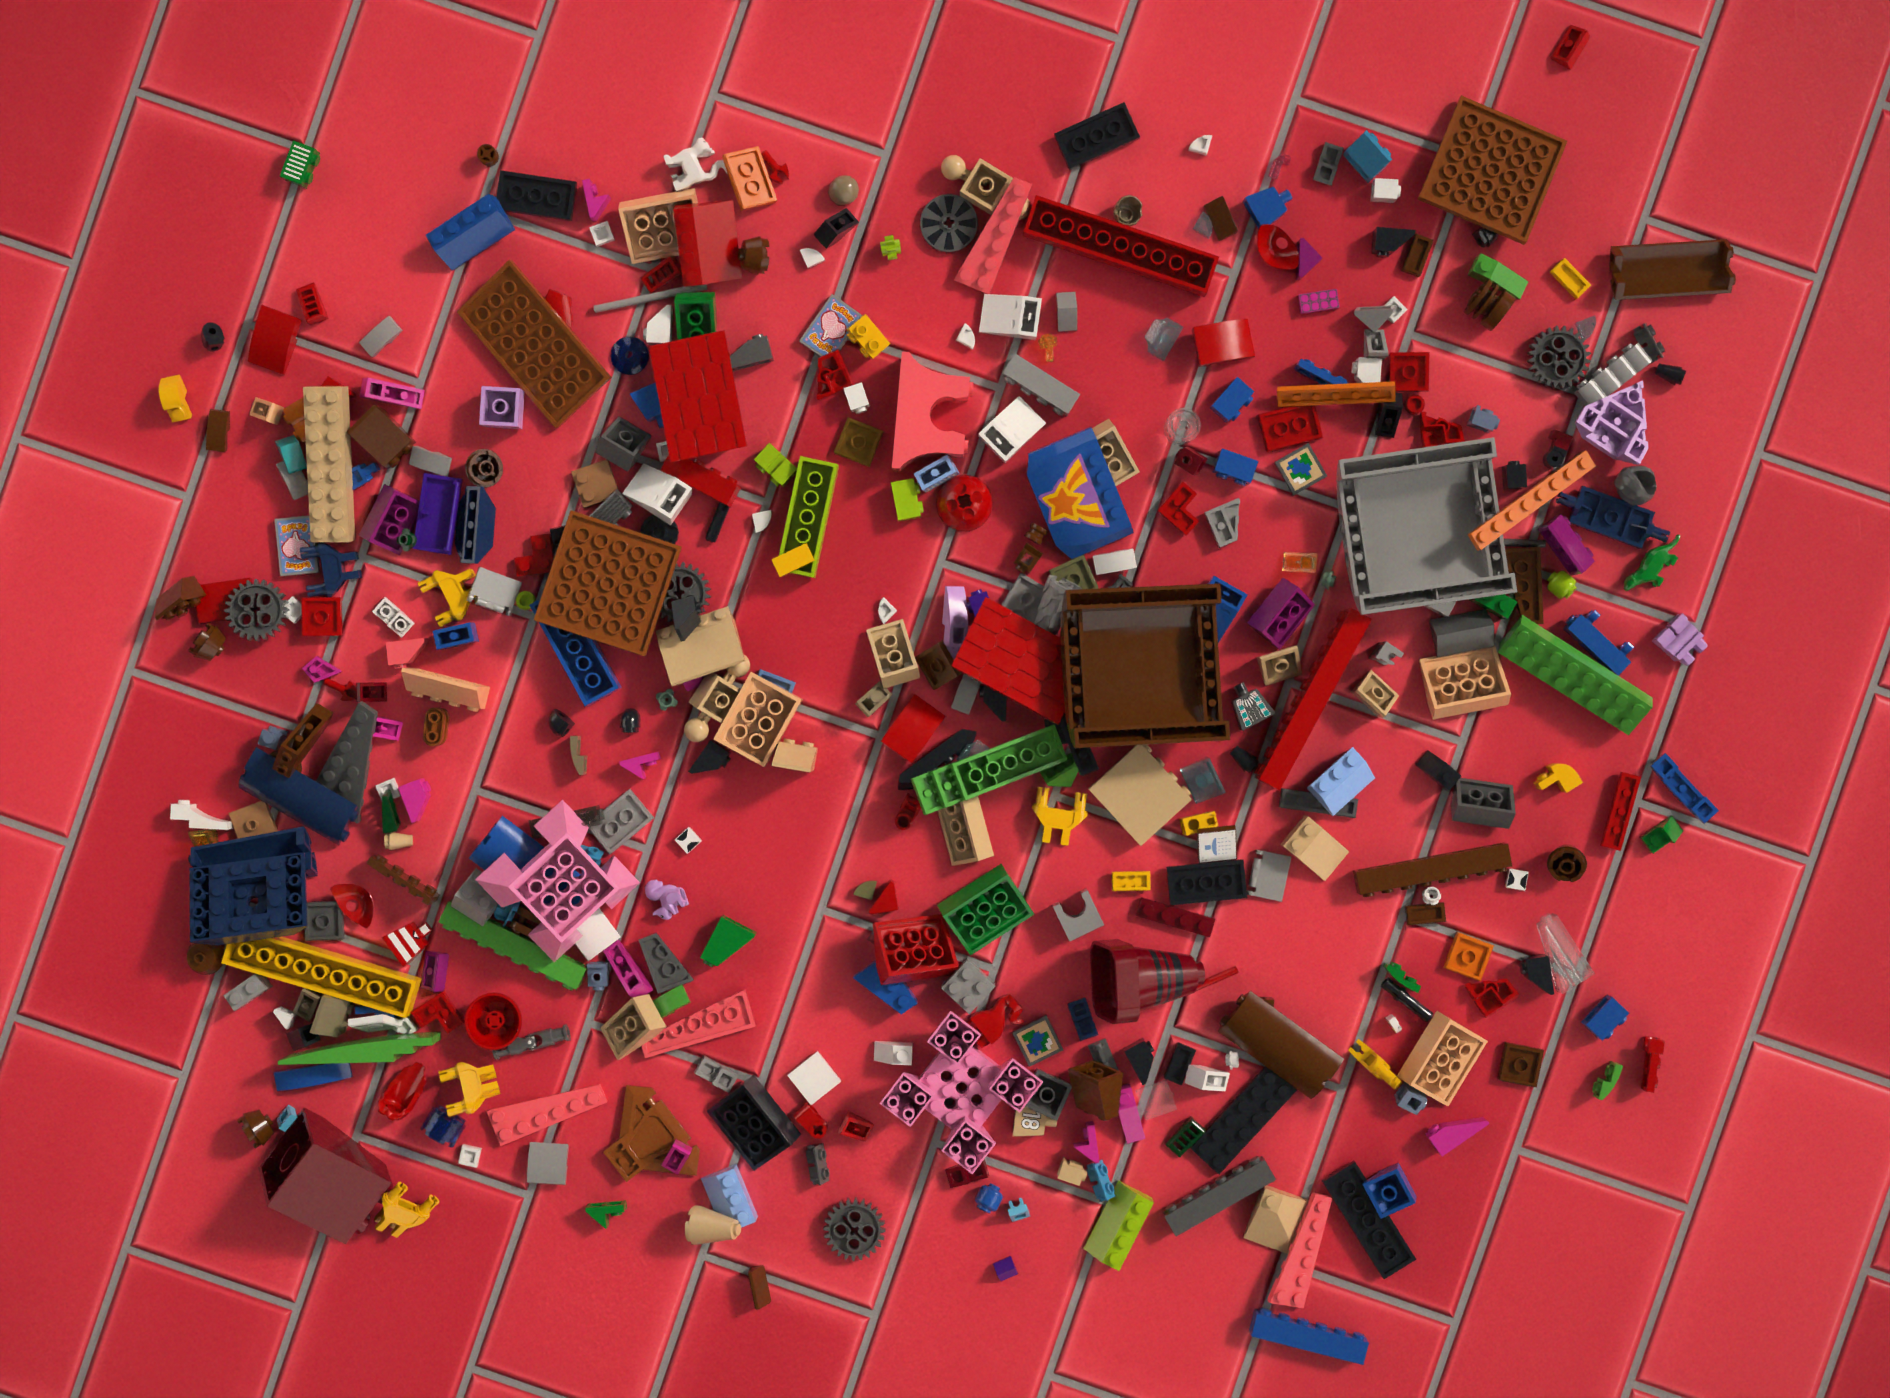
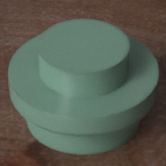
M1325 571L1321 586H1324L1327 590L1330 587H1334L1337 577L1334 576V571Z

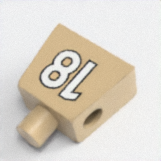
M1024 1107L1020 1113L1015 1110L1012 1133L1013 1136L1044 1135L1045 1126H1057L1056 1120Z

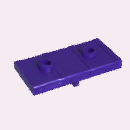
M424 473L415 530L417 542L413 549L452 555L463 479Z

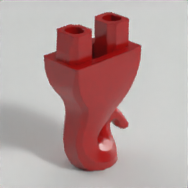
M1011 994L1001 996L990 1009L976 1011L966 1022L974 1029L981 1031L982 1034L976 1041L981 1048L990 1043L992 1045L1001 1037L1004 1030L1006 1007L1012 1009L1009 1014L1011 1024L1018 1025L1024 1023L1023 1019H1017L1023 1012V1008Z

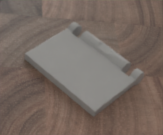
M479 567L467 601L472 602L475 595L477 596L475 600L476 605L501 614L506 606L508 607L506 615L511 616L522 582Z
M1256 849L1255 853L1262 855V859L1254 858L1248 886L1255 887V892L1247 890V895L1282 902L1291 857Z

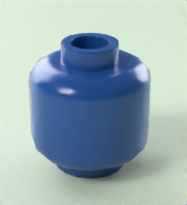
M991 1183L989 1186L982 1185L975 1198L976 1207L989 1214L991 1211H997L1003 1199L1002 1193L999 1192L1000 1188Z

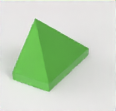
M1071 753L1066 755L1067 761L1039 771L1048 786H1072L1078 769Z

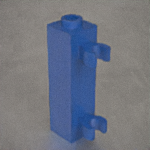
M1591 610L1586 617L1582 614L1571 615L1565 621L1567 625L1563 629L1599 664L1619 676L1631 663L1626 655L1634 646L1630 642H1624L1617 649L1592 625L1600 617L1596 610Z

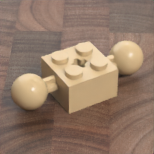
M957 155L946 157L941 164L942 174L947 179H962L965 181L960 190V197H963L990 215L995 211L1013 180L1012 177L981 158L972 172L966 169L964 160ZM982 185H990V190H983ZM1028 198L1019 220L1029 216L1031 203Z
M744 655L745 662L726 668L727 672L723 678L713 672L706 675L689 703L702 712L698 718L690 719L684 727L685 736L690 741L701 742L708 736L709 727L707 723L711 717L723 723L741 690L733 685V682L737 677L746 675L750 669V661L746 655Z

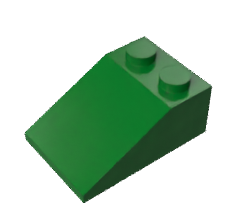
M715 292L676 293L674 303L677 340L717 332Z

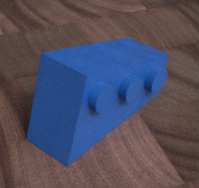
M876 960L853 976L856 981L901 1015L918 1003L917 998L906 982L881 985L876 968Z

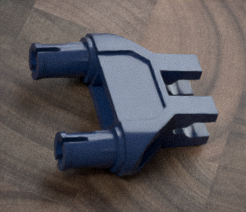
M319 542L317 546L300 547V553L308 552V554H301L302 560L319 557L322 564L324 582L323 584L306 586L307 591L315 590L314 592L307 593L309 598L321 595L332 597L346 580L362 578L361 570L346 572L344 561L359 559L358 552L342 554L325 542Z

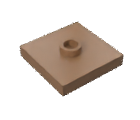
M263 801L229 813L238 839L278 831L270 808Z

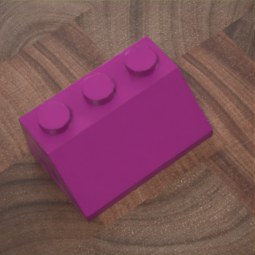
M384 484L359 536L400 555L403 547L397 544L396 539L405 528L409 529L410 533L412 532L417 522L420 501Z
M1560 514L1538 528V531L1571 576L1582 574L1595 562L1592 558L1594 555L1588 547H1584L1581 542V536L1571 529L1569 519Z
M1282 578L1247 623L1258 634L1280 650L1315 604L1298 586Z

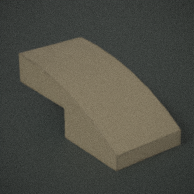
M570 736L571 755L575 768L579 775H586L588 755H580L581 736Z

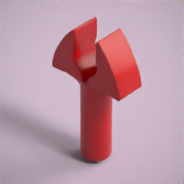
M767 150L761 153L763 159L773 170L769 176L770 179L783 184V181L778 177V171L783 172L789 179L787 164L785 163L783 166L778 165Z
M329 678L324 680V685L341 692L342 698L340 700H356L355 697L350 696L347 690L351 689L356 692V684L349 681L348 685H342Z

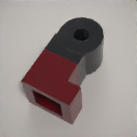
M1552 430L1548 437L1553 440L1549 451L1543 456V463L1548 468H1555L1562 464L1573 436L1558 430Z

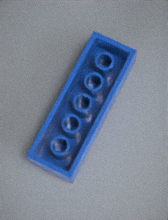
M540 599L529 605L534 615L536 614ZM539 622L584 706H590L622 688L597 641Z

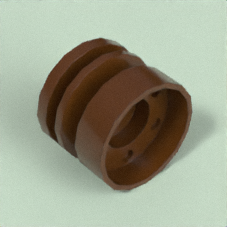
M1490 279L1479 286L1472 294L1464 313L1469 315L1475 309L1472 319H1476L1480 314L1484 315L1480 324L1489 331H1492L1511 308L1516 297L1506 290L1497 296L1496 293L1499 285L1496 284L1489 290L1493 283Z

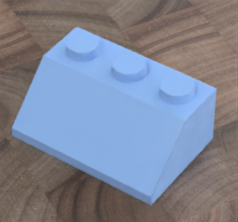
M1352 747L1314 780L1307 789L1334 816L1373 781L1375 777L1367 762Z
M737 1164L701 1178L714 1211L738 1220L741 1228L756 1222L758 1215Z

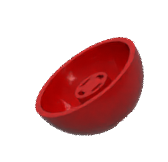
M958 475L942 485L937 495L936 508L939 517L948 527L957 531L967 532L981 527L988 520L993 508V498L988 486L979 478L971 475Z
M496 992L483 994L477 997L466 1011L465 1028L467 1034L476 1045L484 1049L498 1050L505 1048L518 1037L521 1031L522 1014L520 1008L512 998L505 994Z

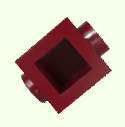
M1183 447V449L1181 448L1177 452L1174 464L1192 475H1199L1208 458L1190 447Z

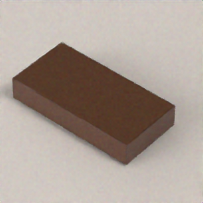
M1415 234L1401 271L1420 277L1434 240Z
M1439 902L1436 905L1417 904L1405 906L1407 925L1446 922L1444 902Z

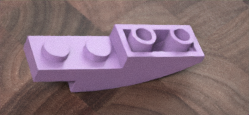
M945 586L942 624L945 625L944 644L953 659H955L968 633L967 602L964 586Z

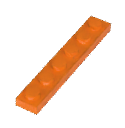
M1395 381L1277 387L1278 407L1396 402Z

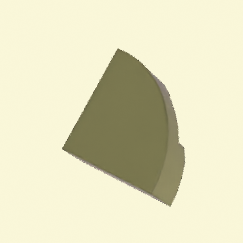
M870 880L860 884L853 895L872 900L877 881Z

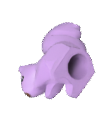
M657 879L650 880L645 886L647 898L653 901H661L662 907L655 910L652 914L658 915L662 919L669 920L672 917V913L674 915L679 913L678 905L681 907L689 905L685 891L681 887L670 884L663 885V882Z

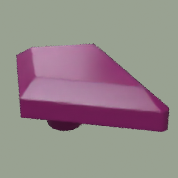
M318 656L302 668L314 683L342 672Z

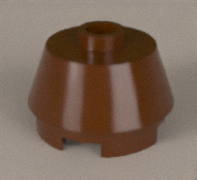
M758 236L743 240L738 251V260H740L742 269L755 275L759 273L765 274L764 271H767L769 265L766 247H769L768 239Z
M479 449L468 457L465 471L468 479L474 485L486 488L495 485L500 480L503 474V464L495 452L488 449Z
M207 623L206 627L208 629L206 632L201 630L193 642L196 646L194 649L190 647L188 651L194 655L193 657L211 661L215 655L219 656L225 648L222 645L226 637L216 625L213 626Z
M1566 844L1557 847L1549 855L1547 867L1556 880L1575 882L1585 873L1587 860L1579 849Z
M191 943L187 951V963L198 974H213L222 967L223 964L221 962L225 950L222 945Z
M260 1109L243 1113V1116L237 1119L239 1124L241 1122L244 1123L242 1130L249 1141L254 1140L256 1142L253 1144L255 1149L260 1145L264 1146L274 1134L270 1126L273 1122L267 1114L264 1116Z

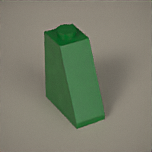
M723 915L700 958L704 959L703 963L708 966H718L752 940L757 932Z

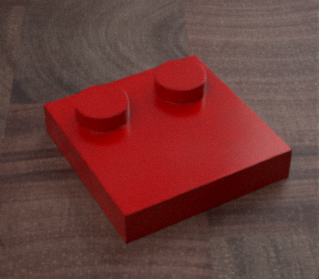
M1390 352V382L1395 381V392H1429L1430 352Z
M342 597L301 598L302 636H343Z

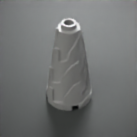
M1049 575L1043 589L1044 594L1039 604V611L1034 624L1057 635L1061 628V611L1065 590L1082 588L1064 578L1058 582L1056 581L1058 576Z

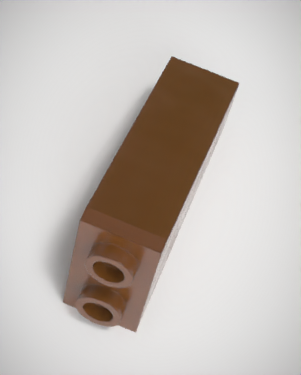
M316 703L280 745L272 769L290 778L329 725L333 712Z

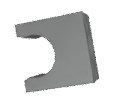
M1087 888L1080 891L1085 904L1082 912L1077 915L1066 914L1059 902L1052 904L1069 941L1104 925Z

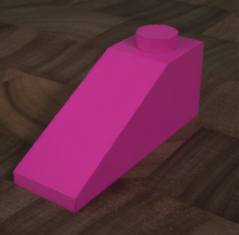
M363 378L359 397L421 409L425 390L372 378Z
M620 940L615 941L603 950L629 996L647 995L653 990L645 974Z
M1130 1083L1124 1084L1121 1087L1118 1114L1126 1142L1129 1144L1146 1138Z
M1484 1117L1434 1124L1425 1135L1436 1151L1443 1157L1489 1125V1122Z

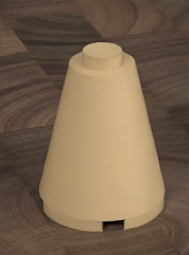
M698 1205L693 1206L689 1210L688 1215L691 1216L689 1221L685 1222V1236L692 1245L733 1240L741 1233V1225L738 1220Z

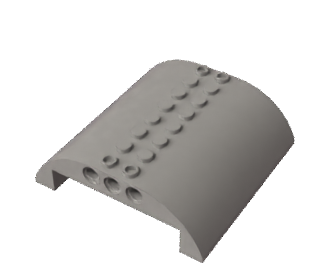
M1494 437L1338 460L1336 479L1337 502L1345 561L1353 598L1361 615L1517 592L1515 573L1509 574L1503 534L1479 551L1476 550L1467 535L1499 512L1492 459L1497 457Z

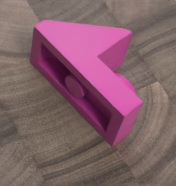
M590 179L582 180L588 212L590 219L595 222L611 201V197L609 195L596 197L598 195L596 184H593Z
M659 752L619 761V763L638 777L646 779L643 763H645L646 767L657 764L656 760L661 759Z
M1086 1122V1128H1083L1084 1139H1088V1141L1073 1143L1074 1147L1093 1162L1100 1163L1094 1122Z

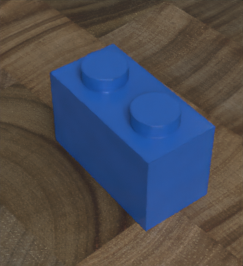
M1236 377L1210 409L1226 423L1230 419L1234 421L1241 414L1238 410L1243 405L1247 407L1254 399L1251 396L1254 391L1240 378Z
M1222 448L1213 472L1217 473L1216 477L1227 480L1228 477L1234 479L1235 484L1245 486V484L1249 485L1251 483L1259 461Z
M471 622L433 631L437 650L479 642L476 625Z
M1606 995L1581 1023L1598 1039L1603 1041L1611 1037L1614 1032L1613 1030L1626 1021V1016L1629 1012L1613 997Z

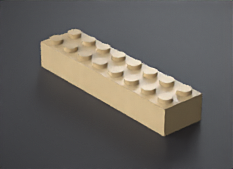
M348 386L303 387L310 539L311 542H351L355 540L351 436L347 433L350 429Z

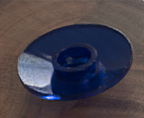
M624 337L619 339L612 347L611 361L619 372L626 375H635L647 366L649 351L640 339ZM628 351L632 352L630 358L625 356Z

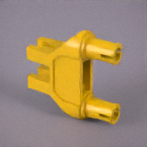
M469 568L457 575L435 570L432 576L418 582V586L422 587L420 590L423 593L439 586L450 606V610L435 616L436 621H439L437 623L440 627L454 620L460 621L464 618L470 605L467 597L471 589L466 590L463 583L476 576L473 569Z
M1037 787L1036 803L1032 805V809L1044 826L1042 842L1050 843L1052 828L1062 829L1060 844L1068 846L1070 831L1087 817L1088 813L1085 811L1088 794L1082 793L1080 801L1081 793L1075 792L1074 809L1065 810L1049 807L1047 801L1050 788L1044 787L1042 795L1043 787Z
M1358 1039L1356 1043L1361 1046L1364 1054L1356 1052L1351 1047L1348 1051L1377 1079H1383L1396 1090L1402 1084V1081L1390 1071V1065Z
M459 1062L455 1067L438 1071L441 1083L458 1078L461 1081L463 1090V1101L446 1105L448 1117L464 1112L468 1115L472 1114L481 1106L486 1098L501 1094L497 1081L482 1084L484 1081L497 1078L494 1065L476 1068L470 1064Z
M398 1182L390 1192H385L382 1195L383 1208L374 1218V1221L378 1222L375 1229L382 1232L390 1225V1228H393L391 1236L398 1238L407 1228L423 1224L430 1217L431 1210L439 1204V1199L436 1196L429 1195L420 1205L402 1199L400 1197L408 1188L406 1184Z

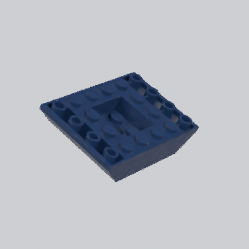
M305 852L190 868L191 943L207 945L232 944L295 935L307 928ZM253 898H258L257 905L250 907V901Z

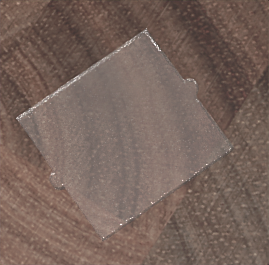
M1167 1079L1135 1090L1139 1100L1138 1106L1142 1109L1145 1120L1177 1110L1173 1099L1174 1093L1171 1092Z

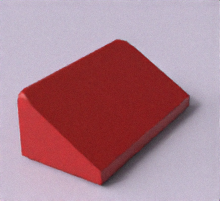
M1570 25L1551 59L1571 70L1590 38L1588 30Z

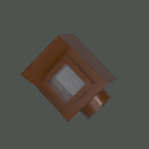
M1026 543L1014 561L1016 564L1015 568L1023 574L1026 571L1030 574L1043 553Z

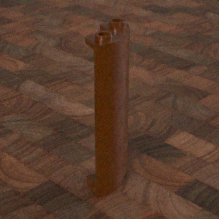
M1727 239L1611 246L1609 271H1612L1613 278L1610 280L1614 299L1731 293L1732 286L1736 282V276L1729 267L1730 258H1733L1734 255L1733 247L1730 246Z
M1252 991L1245 995L1241 994L1236 1001V1009L1229 1015L1225 1014L1219 1023L1221 1027L1218 1032L1310 1099L1314 1098L1325 1087L1324 1084L1328 1079L1334 1076L1344 1058Z

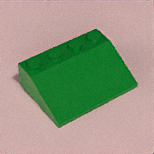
M1002 864L996 866L937 905L943 918L970 956L1034 915V912Z

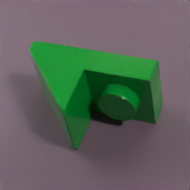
M1671 815L1640 838L1648 850L1654 854L1666 844L1675 843L1683 833V830Z
M627 1201L588 1203L585 1210L593 1219L607 1229L609 1226V1214L611 1216L622 1215L627 1209Z

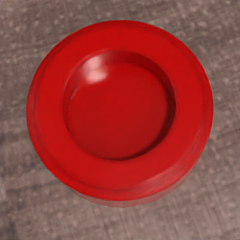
M1411 395L1406 399L1404 406L1408 413L1415 415L1423 411L1425 401L1419 395Z

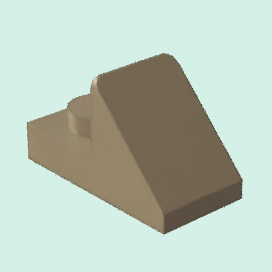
M879 681L855 704L867 717H870L892 696V693L887 688H883L882 683Z
M303 988L293 1013L310 1022L324 994Z

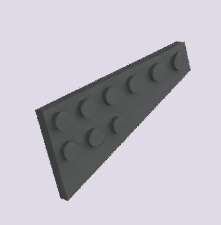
M363 701L358 703L316 780L319 784L358 806L357 812H359V815L354 821L357 824L361 821L362 816L360 813L364 803V789L367 785L370 766L369 756L373 747L371 743L378 711Z

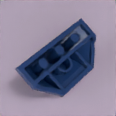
M467 486L466 492L459 502L455 546L461 563L478 564L493 547L496 508L484 487Z

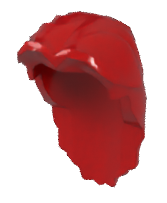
M415 1062L412 1066L403 1067L402 1071L389 1084L378 1100V1112L380 1114L386 1115L389 1120L394 1121L403 1119L413 1110L426 1084L425 1066L422 1063Z

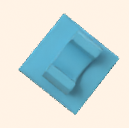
M288 1105L277 1118L280 1130L286 1132L296 1120L298 1114H296L294 1107Z
M1019 1198L1020 1204L1017 1207L1013 1206L1012 1201H1009L1011 1209H1008L1012 1222L1030 1217L1029 1209L1024 1204L1022 1198Z

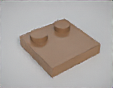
M607 459L571 471L583 508L604 502L618 489L609 460Z

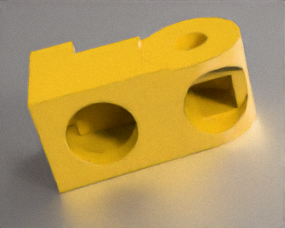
M1215 811L1179 818L1182 833L1185 836L1197 833V829L1218 826Z

